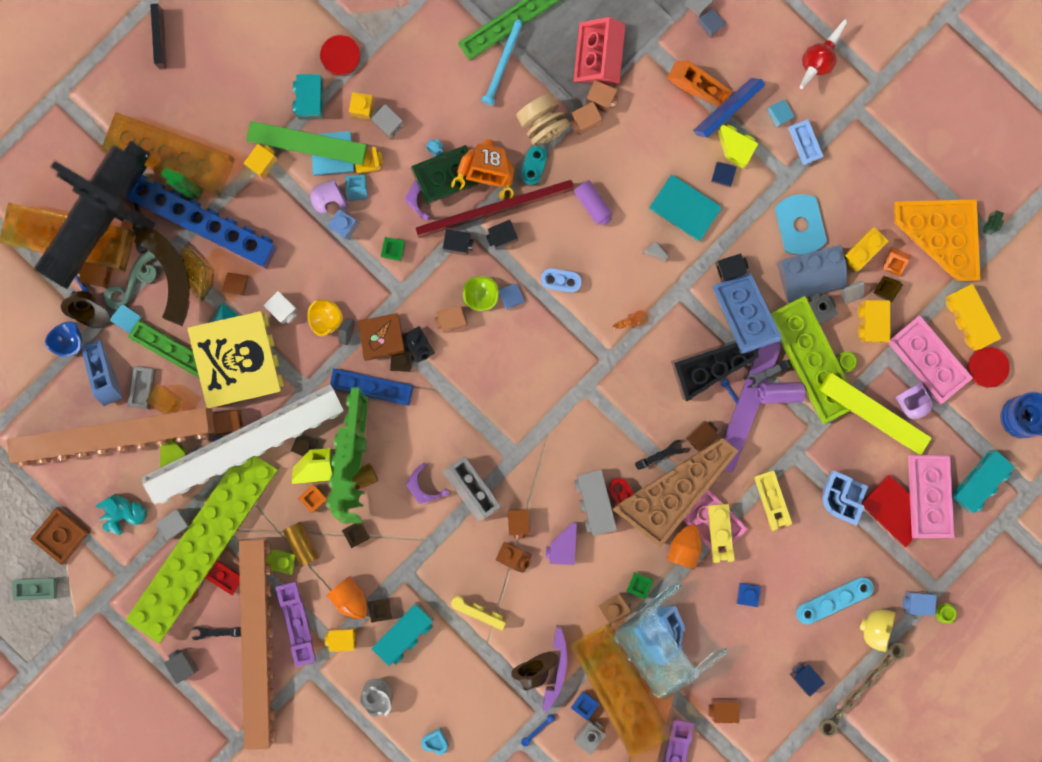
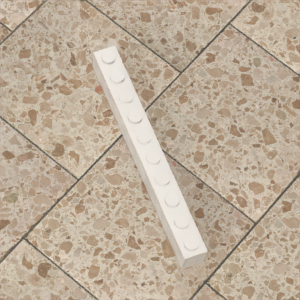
M330 384L143 476L142 484L154 505L159 502L161 504L171 499V496L177 493L183 494L190 487L196 484H203L216 474H224L228 471V468L234 465H242L248 458L254 455L260 456L266 452V449L272 446L278 447L285 442L284 440L298 437L303 434V431L309 428H316L327 419L338 417L344 410Z

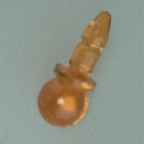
M638 310L634 314H629L628 318L616 322L613 328L622 329L628 326L632 328L644 326L648 322V315L645 311Z

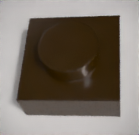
M883 276L873 293L877 297L893 302L903 284L900 281Z
M410 351L391 355L390 371L411 372L412 354Z
M301 434L296 437L291 452L304 456L309 450H315L319 440Z
M354 523L342 530L351 548L370 539L363 523Z
M389 598L368 602L371 623L392 619Z

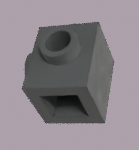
M817 293L808 298L810 301L808 303L819 325L838 315L835 310V301L827 293L822 296L820 293Z

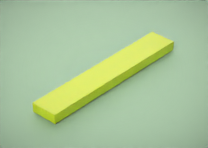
M833 373L828 374L819 391L918 455H922L931 440V437Z

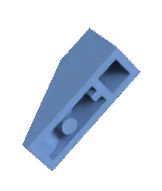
M98 339L81 346L93 396L103 406L122 399L119 382L102 341Z

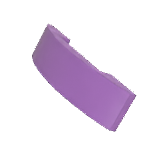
M297 582L276 586L279 604L283 609L291 641V651L295 667L316 662L311 630Z
M557 625L553 649L560 650L554 688H545L543 711H548L557 699L563 686L567 669L566 642L561 627Z
M673 719L664 762H686L694 722Z

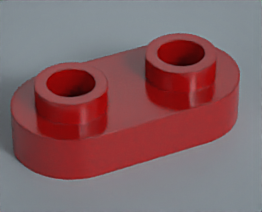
M615 478L609 483L608 490L616 505L634 494L627 481L622 478ZM620 484L622 491L616 492L615 486Z

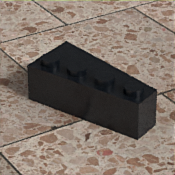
M736 340L673 360L671 363L682 398L687 402L734 371L752 362L759 355L757 349L742 354Z

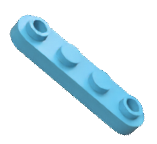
M865 577L855 578L800 604L796 609V617L803 624H812L869 597L873 592V584ZM865 584L866 590L862 592L860 586ZM809 610L811 615L805 618L804 613Z

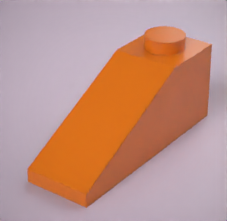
M689 60L675 61L667 77L670 82L680 89L717 108L732 94L731 90Z

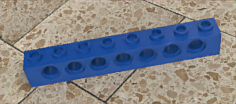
M144 175L141 176L127 200L265 269L277 249L272 244L274 240L264 235L260 238L254 235L256 231L246 226L242 229L236 226L238 222L228 217L224 220L218 217L220 213L210 208L206 211L200 208V203L192 199L188 202L182 199V194L174 190L170 193L164 190V185L156 181L153 184L146 181L147 177ZM144 187H148V193L145 196H141V190ZM162 196H166L165 204L159 205V199ZM184 205V212L177 214V207ZM202 214V221L196 224L194 222L195 216ZM216 223H220L221 229L218 232L213 233V225ZM234 232H238V240L235 242H231V234ZM252 241H256L257 248L253 251H249V243Z

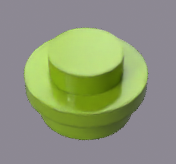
M842 352L838 355L837 361L843 372H850L855 369L857 358L853 353Z
M942 603L936 608L935 616L939 622L950 624L956 619L957 612L951 604Z

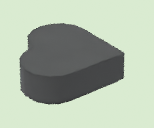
M346 318L339 328L340 344H349L355 320Z

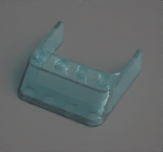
M680 583L668 587L615 632L617 644L652 693L659 699H665L692 683L728 652L727 648L718 649L695 667L657 615L658 606L682 587Z

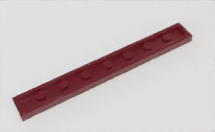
M572 180L564 181L418 226L415 229L418 237L421 238L573 191L574 185Z

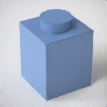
M339 209L328 227L348 241L359 223Z
M906 591V596H903L902 607L909 614L935 616L936 595Z

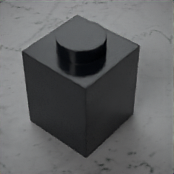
M511 220L488 228L489 234L486 235L489 246H494L495 250L518 241Z
M446 229L443 251L468 256V251H472L474 244L471 234Z
M741 253L718 260L715 263L721 283L745 275L747 269H749L747 259L743 258Z

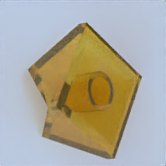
M183 245V262L189 275L190 290L199 301H203L213 287L214 268L191 247Z

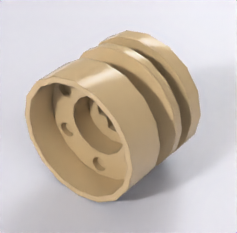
M551 93L533 100L516 114V118L522 128L532 126L527 136L528 138L533 137L531 140L533 146H539L552 141L570 125L568 119H563L565 116L564 112L553 114L559 107V104Z

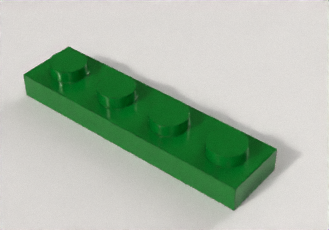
M164 167L161 176L167 179V184L177 189L176 191L190 199H193L194 196L201 198L203 190L186 176Z

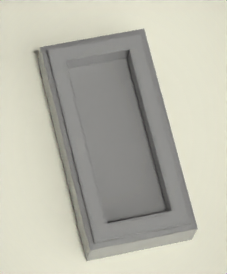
M134 366L127 406L150 409L156 369Z

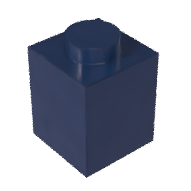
M805 661L796 664L792 668L793 672L789 674L809 697L825 684Z

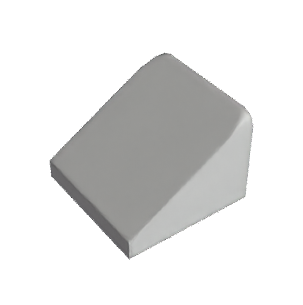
M687 0L684 4L699 17L714 0Z
M654 242L643 252L644 255L663 262L669 258L658 242Z
M860 281L841 289L840 293L845 304L864 297V282Z

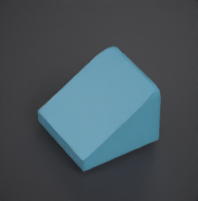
M785 99L771 105L767 109L776 127L795 117Z
M366 174L345 176L347 200H366L368 198Z
M122 304L110 321L130 334L137 321L141 320L142 317L128 306Z

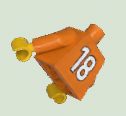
M487 139L482 144H477L475 149L469 150L461 158L457 170L458 176L453 179L451 186L453 188L455 181H459L461 183L459 190H461L465 185L463 179L465 175L467 180L504 187L499 192V198L501 200L504 199V193L507 192L509 199L514 196V192L510 188L513 185L514 166L506 157L505 150L494 147V141Z

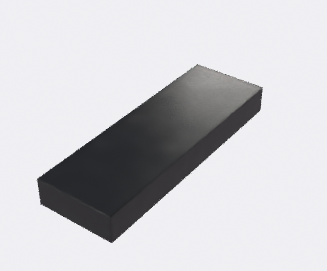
M158 3L151 4L153 60L159 69H167L163 9Z

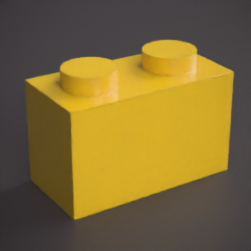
M875 227L871 228L844 254L846 265L856 273L875 256L888 240Z
M865 300L861 302L857 310L858 318H861V326H858L857 331L858 338H861V343L890 342V301Z

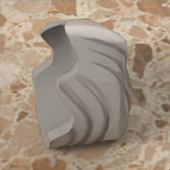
M372 679L364 684L360 703L370 716H386L391 712L393 699L391 686L381 679Z

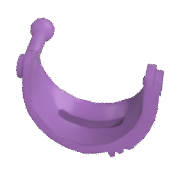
M415 180L404 200L421 219L428 220L430 218L429 214H423L417 206V195L420 192V188Z
M425 463L419 465L405 483L418 504L429 502L438 497L442 498L449 494L448 489H443L437 495H428L419 488L417 476L420 470L427 466Z

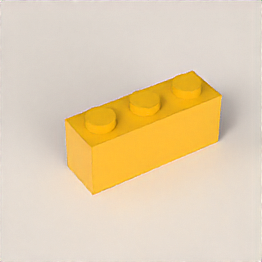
M973 284L945 296L947 300L945 302L950 312H953L956 318L955 323L963 331L965 343L969 348H972L973 351L980 350L1001 339Z

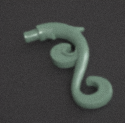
M148 250L142 253L134 262L130 271L125 298L121 302H115L113 296L116 292L123 293L124 289L122 287L110 286L105 290L103 299L109 308L118 310L122 304H128L137 279L147 284L156 280L158 272L154 266L146 265L147 272H142L143 266L149 260L156 258Z

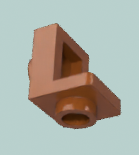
M504 542L496 561L515 571L524 573L530 565L532 554Z

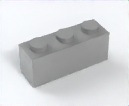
M465 456L442 471L477 521L485 519L501 507Z
M602 470L577 475L578 480H574L576 491L582 494L583 500H579L582 512L587 514L588 520H584L587 532H591L592 536L617 530Z

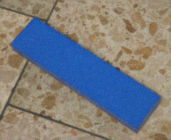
M750 78L693 130L695 134L708 138L764 87L765 83L763 80Z
M333 368L330 381L334 390L351 393V388H360L366 397L407 406L410 404L413 391L412 385Z

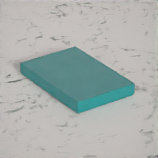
M672 174L649 207V210L698 242H700L722 209L721 206Z

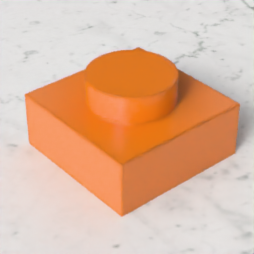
M313 484L298 499L311 513H314L328 498Z

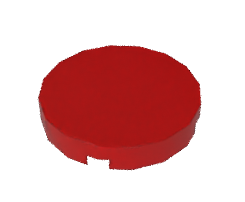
M344 35L332 36L322 45L320 51L321 63L332 75L346 76L354 72L359 66L360 49L350 37Z
M985 347L971 355L967 369L974 383L978 386L989 388L996 387L1006 380L1009 375L1010 364L1008 358L1001 350Z

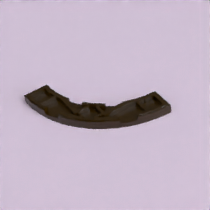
M144 227L143 230H139L134 243L153 254L165 272L168 283V299L162 318L183 326L190 304V281L186 266L168 239L156 230Z

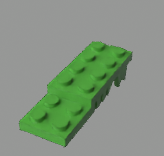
M351 388V393L347 396L349 412L345 415V426L347 428H338V434H335L334 437L336 454L332 456L334 472L330 476V487H332L331 495L327 499V506L331 514L340 523L344 524L362 523V518L359 515L348 513L349 509L363 507V504L359 502V498L365 494L364 491L352 488L356 486V483L352 482V478L361 470L363 452L367 451L365 429L369 400L360 388Z

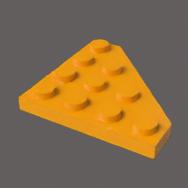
M977 199L902 201L893 203L894 224L957 282L980 281Z

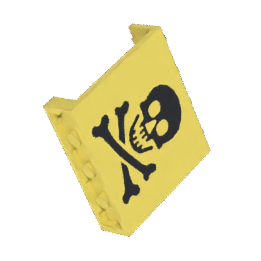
M263 311L187 328L207 408L282 391L281 387L284 386L282 375L277 373L276 367L279 366L277 354L273 355L271 347L275 346L272 334L268 335L266 327L270 326L267 314L263 315Z

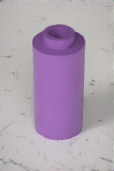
M590 180L584 182L573 191L596 225L601 223L603 226L612 220L611 215L613 212Z
M802 382L762 383L757 388L756 395L762 404L803 402L805 399V387Z

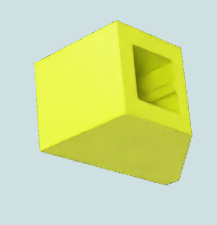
M722 124L718 135L725 158L744 169L758 143L750 135L744 134L743 136L738 133L735 127Z
M331 449L309 450L293 467L292 484L329 481L330 476L334 472Z

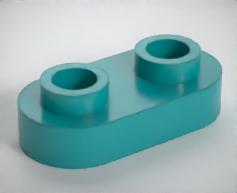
M532 146L527 152L521 171V180L527 186H535L541 180L547 160V152L542 146ZM536 152L541 154V157L538 159L533 157V154ZM528 172H534L535 176L529 178L527 174Z

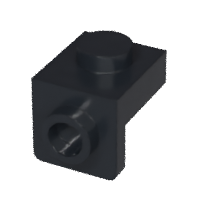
M420 326L402 335L417 363L428 359L435 353Z

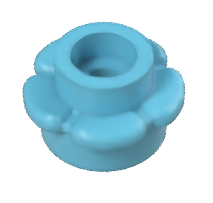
M432 139L428 140L429 143L425 147L434 157L444 153L442 150L444 146L438 139L434 141Z

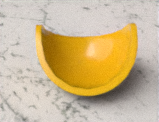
M319 299L309 306L308 322L316 335L325 336L339 328L343 321V315L335 303Z

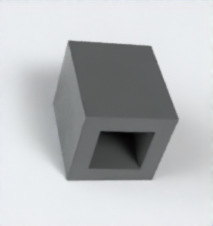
M179 649L168 655L169 660L164 662L176 684L199 671L187 649L182 652Z

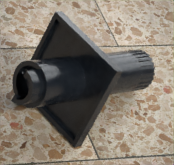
M131 140L124 151L112 145L89 181L54 160L50 167L57 171L55 176L73 186L72 191L78 194L79 197L34 267V270L54 283L68 289L114 218L121 222L126 219L142 230L144 227L150 230L153 229L156 223L124 204L147 169L145 163L151 155L149 152Z

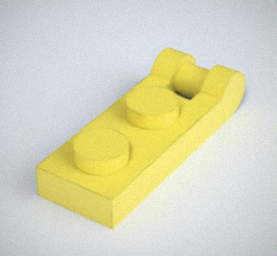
M774 470L754 476L753 478L771 530H778V527L783 525L786 527L792 525ZM781 512L782 517L775 519L774 514Z
M729 504L707 505L713 563H720L723 560L734 562ZM718 546H725L726 552H719Z
M456 595L451 602L454 609L500 630H503L506 624L503 615L495 611L488 613L484 611L485 607L477 603H473V605L468 604L460 595Z

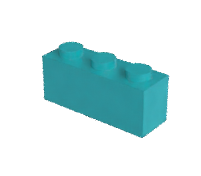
M989 450L953 491V500L968 513L980 512L984 508V502L987 498L997 493L999 484L1010 478L1014 466L996 450Z
M416 602L372 647V650L388 666L392 663L397 665L404 657L402 653L407 648L411 650L419 642L416 638L421 633L426 635L432 629L433 625L431 623L434 619Z

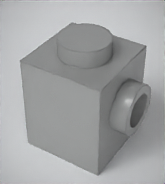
M589 719L575 735L574 742L591 755L606 736L603 730L605 727L596 719L594 721Z

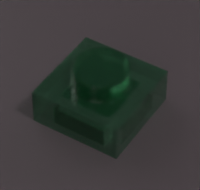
M998 210L990 213L983 232L991 235L1000 231L1004 223L1002 219L1004 213Z

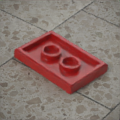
M887 475L867 495L861 505L887 532L906 548L914 539L912 538L910 495L890 475Z

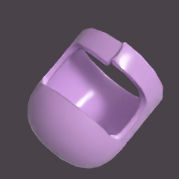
M335 179L312 188L310 199L317 212L321 214L328 213L327 204L332 201H336L342 211L348 209L346 200Z
M922 382L917 383L895 398L909 419L922 418L933 407L932 400Z

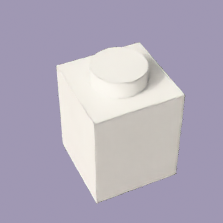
M279 291L263 305L282 324L286 322L289 324L297 317L295 313L298 309Z

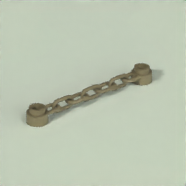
M899 642L891 643L888 647V652L881 659V664L876 670H871L864 677L863 684L858 690H853L846 697L842 708L839 711H834L828 719L820 722L819 730L824 736H834L837 732V725L843 719V714L848 708H853L858 703L863 691L876 683L880 678L881 671L885 667H889L895 660H901L905 657L906 648L903 644ZM895 647L899 648V652L897 654L893 653V649ZM890 655L893 659L888 663L885 659ZM873 673V676H876V678L871 683L866 681ZM855 694V697L858 698L851 704L848 700ZM835 715L840 717L836 722L831 720ZM826 724H830L829 730H824Z

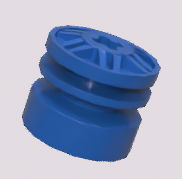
M1025 393L1008 400L1003 405L1000 418L1006 432L1019 439L1042 435L1041 393Z

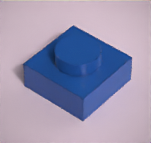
M739 583L736 603L758 607L761 587Z
M582 690L572 704L571 709L588 721L600 703Z

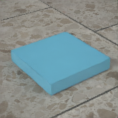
M350 131L317 134L352 142ZM312 155L314 176L354 173V164Z

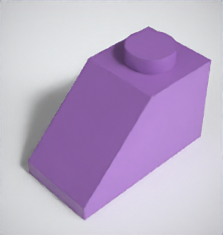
M576 522L568 525L550 542V546H546V559H550V564L575 565Z

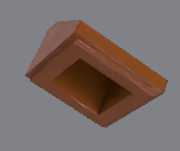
M228 272L222 291L245 296L248 276Z

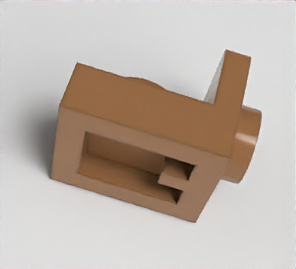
M620 593L599 605V608L609 624L625 614L631 613L629 607L632 605L626 595L621 597Z

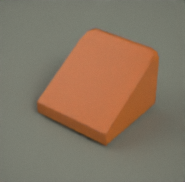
M891 247L882 269L901 277L910 261V254Z

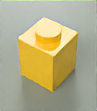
M352 92L349 107L351 118L372 121L375 103L372 95Z
M257 144L243 164L264 179L278 159L274 156L275 151L267 145L262 147Z
M331 628L328 634H325V645L329 646V652L354 651L356 649V628Z

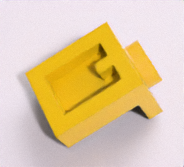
M376 147L368 150L364 165L355 164L357 175L381 170L380 164H384L382 152H378Z

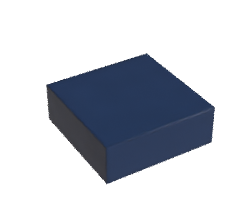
M717 161L711 182L731 187L737 167Z

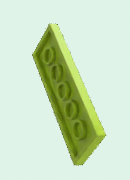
M802 296L771 312L770 314L781 334L780 342L800 382L804 384L805 392L821 424H826L849 412L850 410L819 391L829 373H833L847 383L848 381L806 297Z

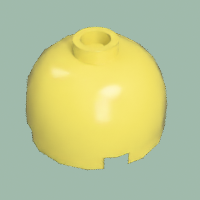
M879 609L871 612L867 619L863 618L860 630L864 631V640L871 648L886 652L894 624L895 612Z

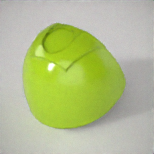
M472 277L464 284L463 300L473 310H489L497 303L498 286L489 277Z

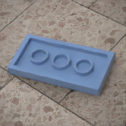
M751 273L712 286L714 295L742 354L781 341V334Z

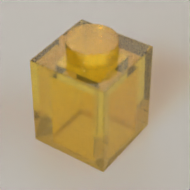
M157 384L146 402L163 414L175 413L180 409L182 398L165 386Z

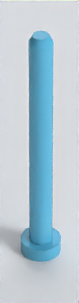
M517 19L513 25L486 96H482L481 102L487 105L494 106L496 102L494 96L523 25L520 19Z

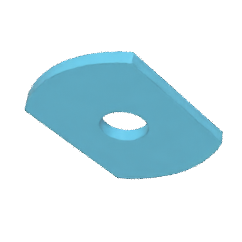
M804 194L792 195L776 205L774 209L785 252L793 255H803L815 252L825 245L827 239L816 197ZM804 218L807 221L808 227L806 231L798 232L795 230L793 225L795 219Z

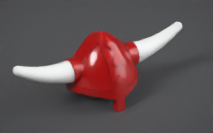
M846 19L841 22L824 43L810 46L805 51L802 64L807 71L800 84V89H803L815 75H825L831 73L837 60L833 49L847 23Z

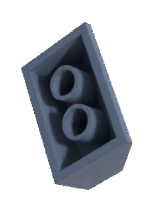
M841 245L783 259L777 263L787 302L794 301L802 296L810 297L817 293L822 294L847 287L846 261Z

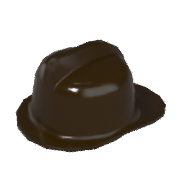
M73 291L70 297L62 301L60 306L61 311L66 316L92 328L105 327L110 320L106 309L97 304L96 298L86 291Z
M545 652L516 666L511 672L512 678L518 680L524 690L542 686L548 677V670L558 660L557 654Z

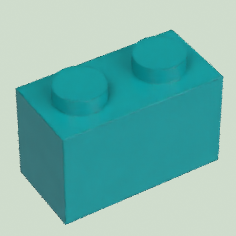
M296 74V81H293V93H296V101H293L292 109L298 119H323L324 80L321 74Z

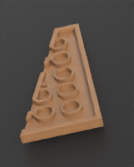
M721 437L612 507V510L661 547L739 451Z

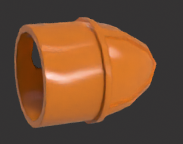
M695 524L684 527L676 534L673 541L671 540L666 560L695 570L700 553H702L701 535Z
M351 576L347 577L326 595L335 605L336 610L340 611L343 615L354 619L366 618V597L363 589L356 584Z

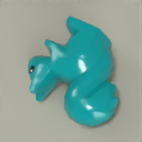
M117 494L95 505L96 508H103L105 514L99 518L100 521L108 520L103 524V529L106 532L116 533L117 535L123 533L119 523L120 520L125 519L131 525H139L147 517V510L141 503L133 502L131 504L126 498Z

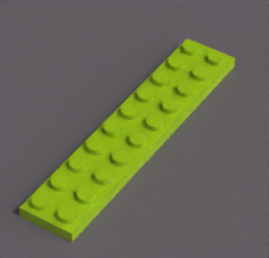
M255 455L248 458L242 465L230 467L125 621L160 644L278 470Z

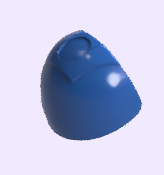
M74 322L61 323L47 334L45 346L58 356H72L81 349L83 340L81 331Z

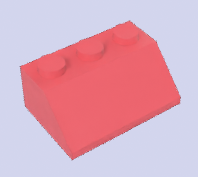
M611 17L579 23L573 82L592 85L594 80L605 85L620 84L625 23Z

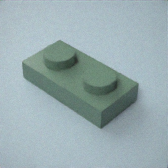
M56 578L12 580L13 601L57 598Z

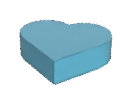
M441 728L425 735L421 742L424 750L434 751L438 755L444 754L448 749V742Z

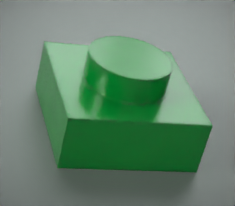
M385 237L381 258L401 262L405 241Z
M634 572L626 591L646 600L654 580Z

